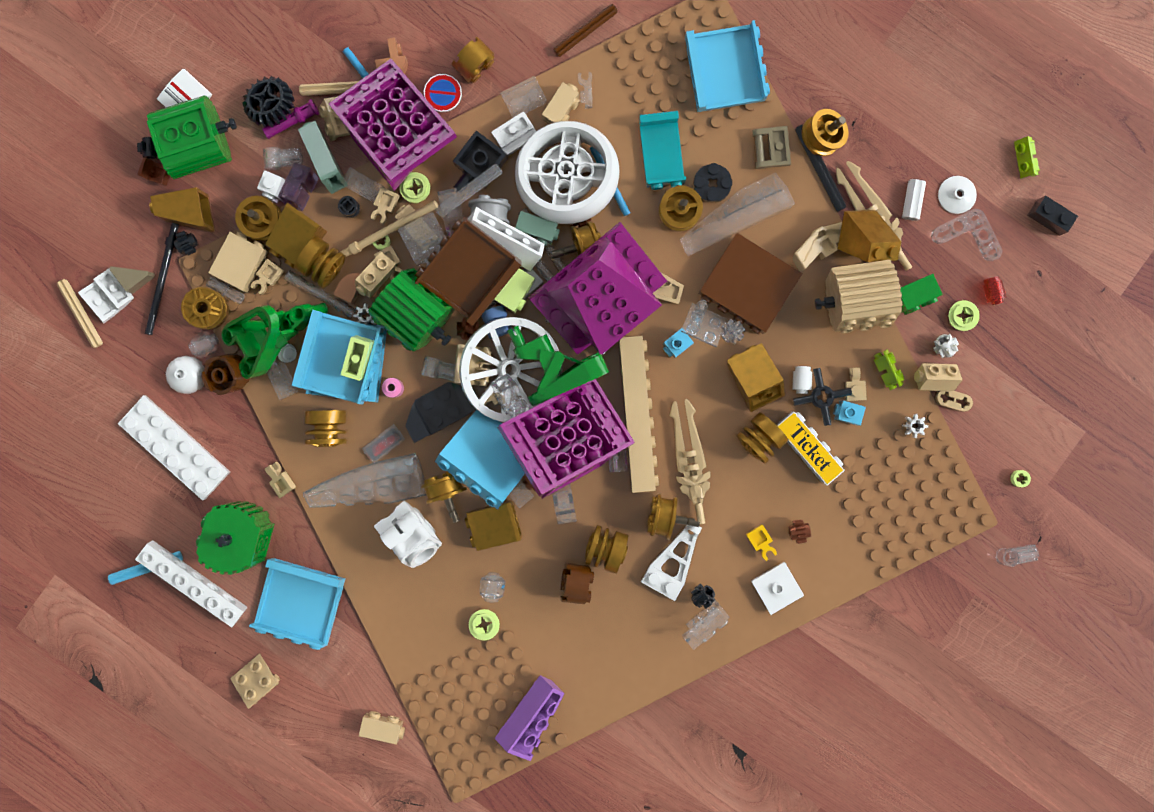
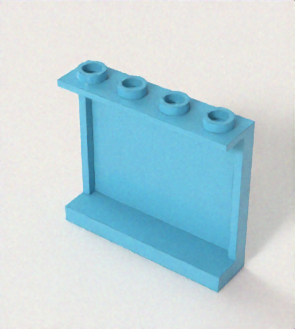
M755 20L750 25L694 34V30L686 32L685 43L697 112L763 102L770 94L769 84L765 83L764 77L767 74L766 65L762 64L761 59L763 57V47L758 42L760 29L759 26H756Z
M312 310L291 386L363 405L364 401L367 402L370 390H368L369 382L372 383L374 380L375 371H373V368L380 358L378 350L385 340L384 330ZM355 335L374 340L365 377L360 381L341 375L350 338Z
M476 410L440 452L435 462L442 470L448 471L453 475L456 481L465 484L473 494L479 495L489 506L498 510L525 475V472L497 428L502 423Z
M276 558L267 559L265 566L269 568L255 621L249 627L254 628L255 632L271 633L273 637L278 639L289 638L295 644H309L310 648L316 650L327 646L346 578Z

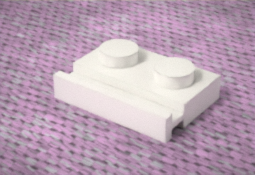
M523 111L491 133L501 149L509 156L522 148L536 130Z

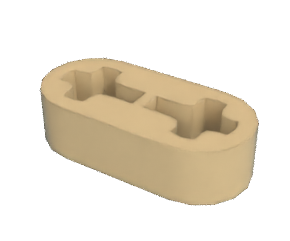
M937 391L935 394L936 403L946 408L963 412L970 410L973 405L972 398L967 394L956 391ZM946 393V396L952 399L951 401L946 400L943 402L940 396ZM964 399L967 405L961 408V404L956 403V400Z

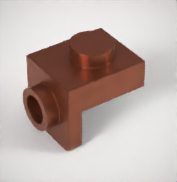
M143 158L137 175L151 182L167 186L170 175L167 174L163 165L148 158Z

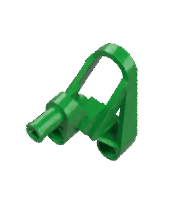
M325 303L312 306L310 304H302L288 311L278 312L269 305H263L227 323L221 332L222 340L227 346L238 344L245 357L239 364L241 375L245 379H250L266 374L281 349L288 344L287 341L308 326L312 310L327 314V305ZM255 316H259L262 320H250V319H252V318L255 317Z
M519 326L514 327L516 336L512 328L507 330L515 346L513 351L516 358L539 360L545 372L537 392L527 397L531 406L542 403L609 372L602 355L599 353L579 360L562 354L560 351H554L547 334L526 343ZM565 358L576 362L559 375Z

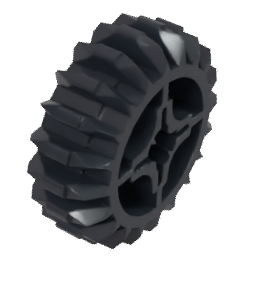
M264 76L262 81L257 79V83H251V89H246L247 94L243 95L245 101L242 104L245 114L250 121L265 128L268 125L273 127L274 123L280 125V120H286V115H291L290 109L294 108L293 102L295 99L293 91L279 77L271 76L268 79Z

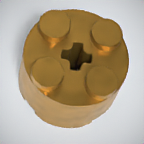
M475 37V42L471 40L458 53L459 60L457 62L453 60L451 65L468 82L475 83L481 77V71L484 68L488 70L493 65L495 57L494 53L478 37Z

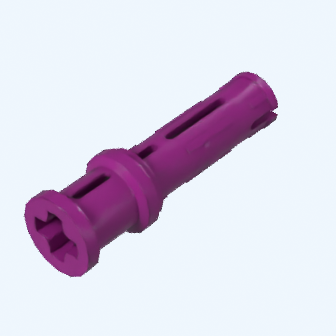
M309 99L308 103L301 107H295L291 115H286V120H280V125L274 123L273 127L269 125L266 128L263 127L262 130L266 137L270 139L299 122H306V119L315 114L319 115V110L313 100Z

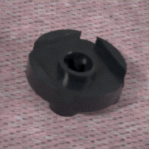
M711 163L697 171L694 178V190L700 195L702 201L716 203L728 196L733 181L725 167L717 163ZM709 179H715L717 181L716 188L714 186H712L711 188L708 186L710 183L708 181Z

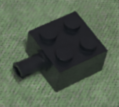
M476 130L453 160L455 167L463 173L453 188L463 195L470 183L475 181L486 189L508 160L507 153Z

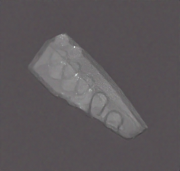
M773 173L741 188L682 236L680 241L687 256H690L790 209L795 202L786 184L776 173Z
M416 453L378 461L342 473L303 492V496L310 508L334 507L337 503L352 506L356 502H365V505H371L374 501H384V504L425 496V489L420 487L424 485L425 479Z

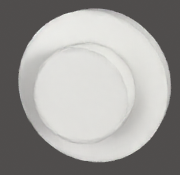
M289 343L284 346L278 354L279 360L285 363L293 361L297 355L295 347Z

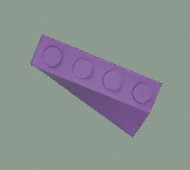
M540 675L495 737L496 741L507 753L531 761L533 757L532 751L534 747H538L541 741L539 737L542 731L547 729L549 725L548 719L554 715L565 693L552 680Z

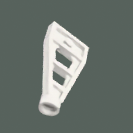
M686 525L650 564L641 582L675 601L684 586L696 539L702 527ZM688 530L694 532V534H689ZM681 541L688 544L687 552L683 558L673 553L674 548ZM669 558L676 559L680 564L678 574L674 577L661 570L662 565Z

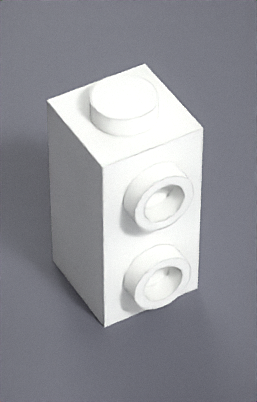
M264 170L257 189L262 192V196L272 202L278 203V200L285 202L291 184L284 178Z

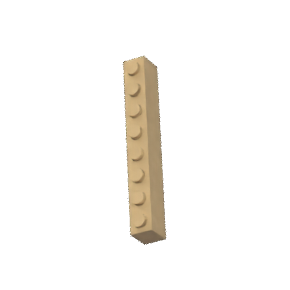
M643 336L623 337L619 340L626 429L635 442L628 447L632 493L656 491L655 486H659L658 475H654V467H657L656 455L653 456L652 448H655L656 445L655 436H651L654 421L653 417H649V409H652V399L648 398L647 390H651L650 378L646 379L649 363L648 359L644 358V352H647V341L643 340Z

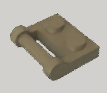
M787 126L752 130L756 146V169L791 165ZM768 135L769 161L764 160L762 136Z

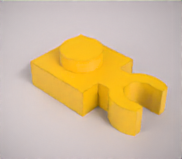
M763 524L746 533L755 551L762 550L761 556L764 560H768L766 556L767 551H772L775 556L777 555L776 550L768 545L773 540Z

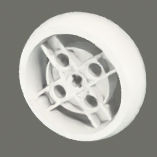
M576 121L555 122L536 131L521 148L515 165L516 187L526 206L539 217L559 224L579 223L598 214L612 199L619 180V161L612 144L597 129ZM561 142L560 145H557L551 148L549 151H547L543 158H537L540 155V153L543 152L545 149L556 143ZM585 143L596 149L603 157L605 164L594 163L593 158L581 147V144ZM568 152L574 153L570 157L565 156ZM547 168H551V169H552L551 172H549V173H544L545 169H547ZM585 172H590V173H591V174H590L589 176H587V177H583V176H582V174L585 173ZM529 181L540 182L544 191L553 197L552 204L539 198L533 192ZM591 187H599L589 198L573 204L574 200L587 194ZM564 188L569 189L567 193H560Z

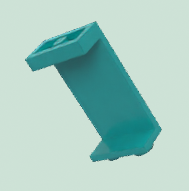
M678 111L639 116L647 188L651 187L652 190H659L667 185H670L671 188L682 186L686 181L678 128Z

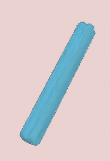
M180 551L172 553L180 560H183V556ZM139 564L108 575V580L113 585L152 571Z

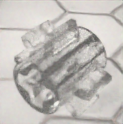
M730 319L721 326L723 331L720 335L725 342L735 344L744 337L742 332L745 328H743L739 321Z

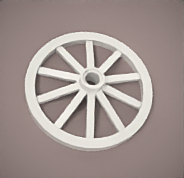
M504 317L486 323L470 337L460 359L459 376L465 396L480 413L501 422H506L537 406H531L517 377L538 387L540 381L520 371L539 368L542 365L540 361L519 364L523 359L514 358L515 353L513 349H515L512 340L508 356L506 357L495 329L515 325V327L519 326L520 330L522 326L538 335L537 338L547 334L554 351H559L555 341L544 328L523 318ZM490 333L501 361L475 348L486 334ZM472 353L497 366V368L469 374V363ZM510 364L512 370L509 374H506L505 368ZM498 374L497 378L478 399L470 381ZM504 379L501 413H498L486 407L484 403ZM510 381L527 410L508 414Z

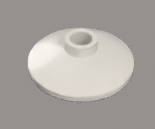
M953 176L946 179L938 191L940 205L952 214H962L970 210L977 196L973 183L962 176ZM958 190L962 192L961 197L957 196Z

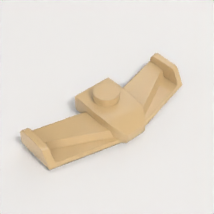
M842 222L824 227L821 226L812 231L811 236L793 256V262L800 272L804 271L818 255L822 260L839 250L836 243H839Z

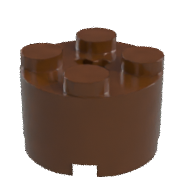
M225 354L209 358L205 362V368L202 372V380L205 387L210 392L217 393V395L241 390L250 380L245 379L240 373L239 364L242 357L238 354Z
M565 563L567 569H563L560 590L564 591V596L560 595L561 602L584 605L586 602L590 603L591 591H589V585L593 583L594 572H591V568L588 565Z

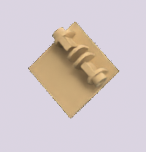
M457 344L454 383H461L459 365L465 347L463 344ZM475 347L489 356L492 354L490 347ZM472 353L469 363V374L491 370L488 369L491 363ZM489 376L471 380L470 383L471 385L487 387Z
M258 654L230 678L248 709L269 693L280 681L277 674H272L261 654Z

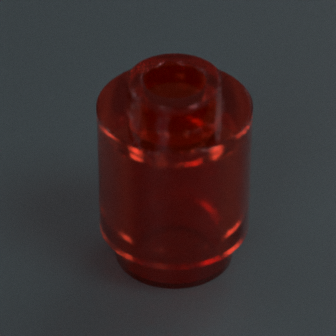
M999 276L983 280V289L987 303L991 302L992 306L1004 303L1003 299L1007 298L1003 281L1000 280Z

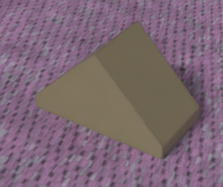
M110 266V271L124 290L132 294L155 277V274L149 271Z

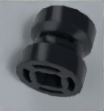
M344 196L338 202L339 211L347 218H355L359 215L360 205L353 197Z

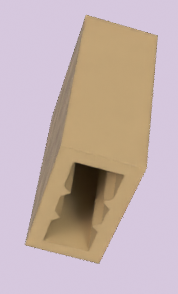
M238 231L236 235L229 232L208 273L248 293L252 282L257 276L256 273L263 265L269 252L264 250L265 245L255 240L253 243L247 241L248 237Z

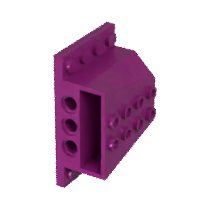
M389 59L329 103V106L342 121L353 141L394 191L414 168L457 138L451 127L392 59Z
M619 222L533 293L529 299L577 355L591 344L602 355L662 306L653 293L665 284L667 280L622 223Z
M596 379L555 396L497 427L538 496H541L542 499L603 466L617 453L635 443Z

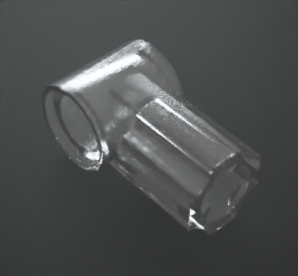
M268 147L263 149L264 169L279 170L282 167L302 166L303 155L300 148L280 149Z
M425 356L421 375L454 381L455 364Z
M1035 544L1008 549L1001 548L995 554L996 561L1008 567L1038 561L1039 557ZM1009 553L1010 559L1006 562L1005 556Z

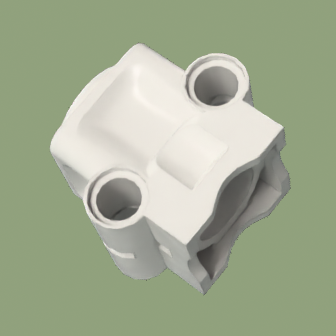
M405 501L399 504L390 516L374 525L384 544L393 550L401 563L411 568L427 562L442 545L432 525L417 508H413Z

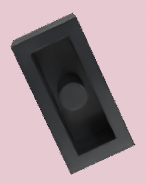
M1046 195L1037 199L1027 215L1059 236L1068 233L1078 218V215Z

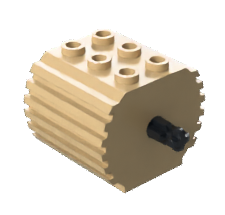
M891 260L831 268L825 280L826 297H824V301H821L820 298L815 299L816 310H821L822 306L828 309L830 323L835 332L849 333L853 329L865 331L872 329L874 326H880V328L892 326L902 310L901 287L894 264H891Z

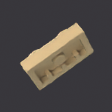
M337 97L325 98L319 106L320 116L325 121V132L331 141H335L337 137L350 135L342 121L329 106V103Z

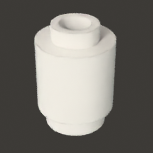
M795 366L792 390H796V394H808V390H812L813 372H811V367Z

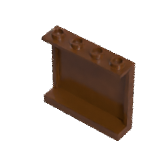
M464 217L461 221L458 219L451 228L453 232L449 237L447 235L443 237L439 243L440 249L437 252L433 251L427 258L429 263L426 267L421 266L416 272L415 284H422L467 318L466 321L473 326L522 263L518 257Z
M736 233L698 294L701 295L700 298L708 304L711 302L716 304L719 311L727 314V312L732 314L735 321L740 324H748L750 326L749 329L759 335L760 333L764 334L767 332L803 273L739 233Z

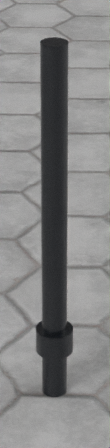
M171 223L169 235L165 239L164 244L166 247L144 334L153 335L175 247L174 241L177 240L176 234L179 228L177 223Z

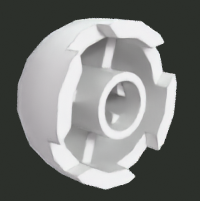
M177 357L167 367V383L178 393L191 394L200 390L204 386L202 380L203 363L195 357Z

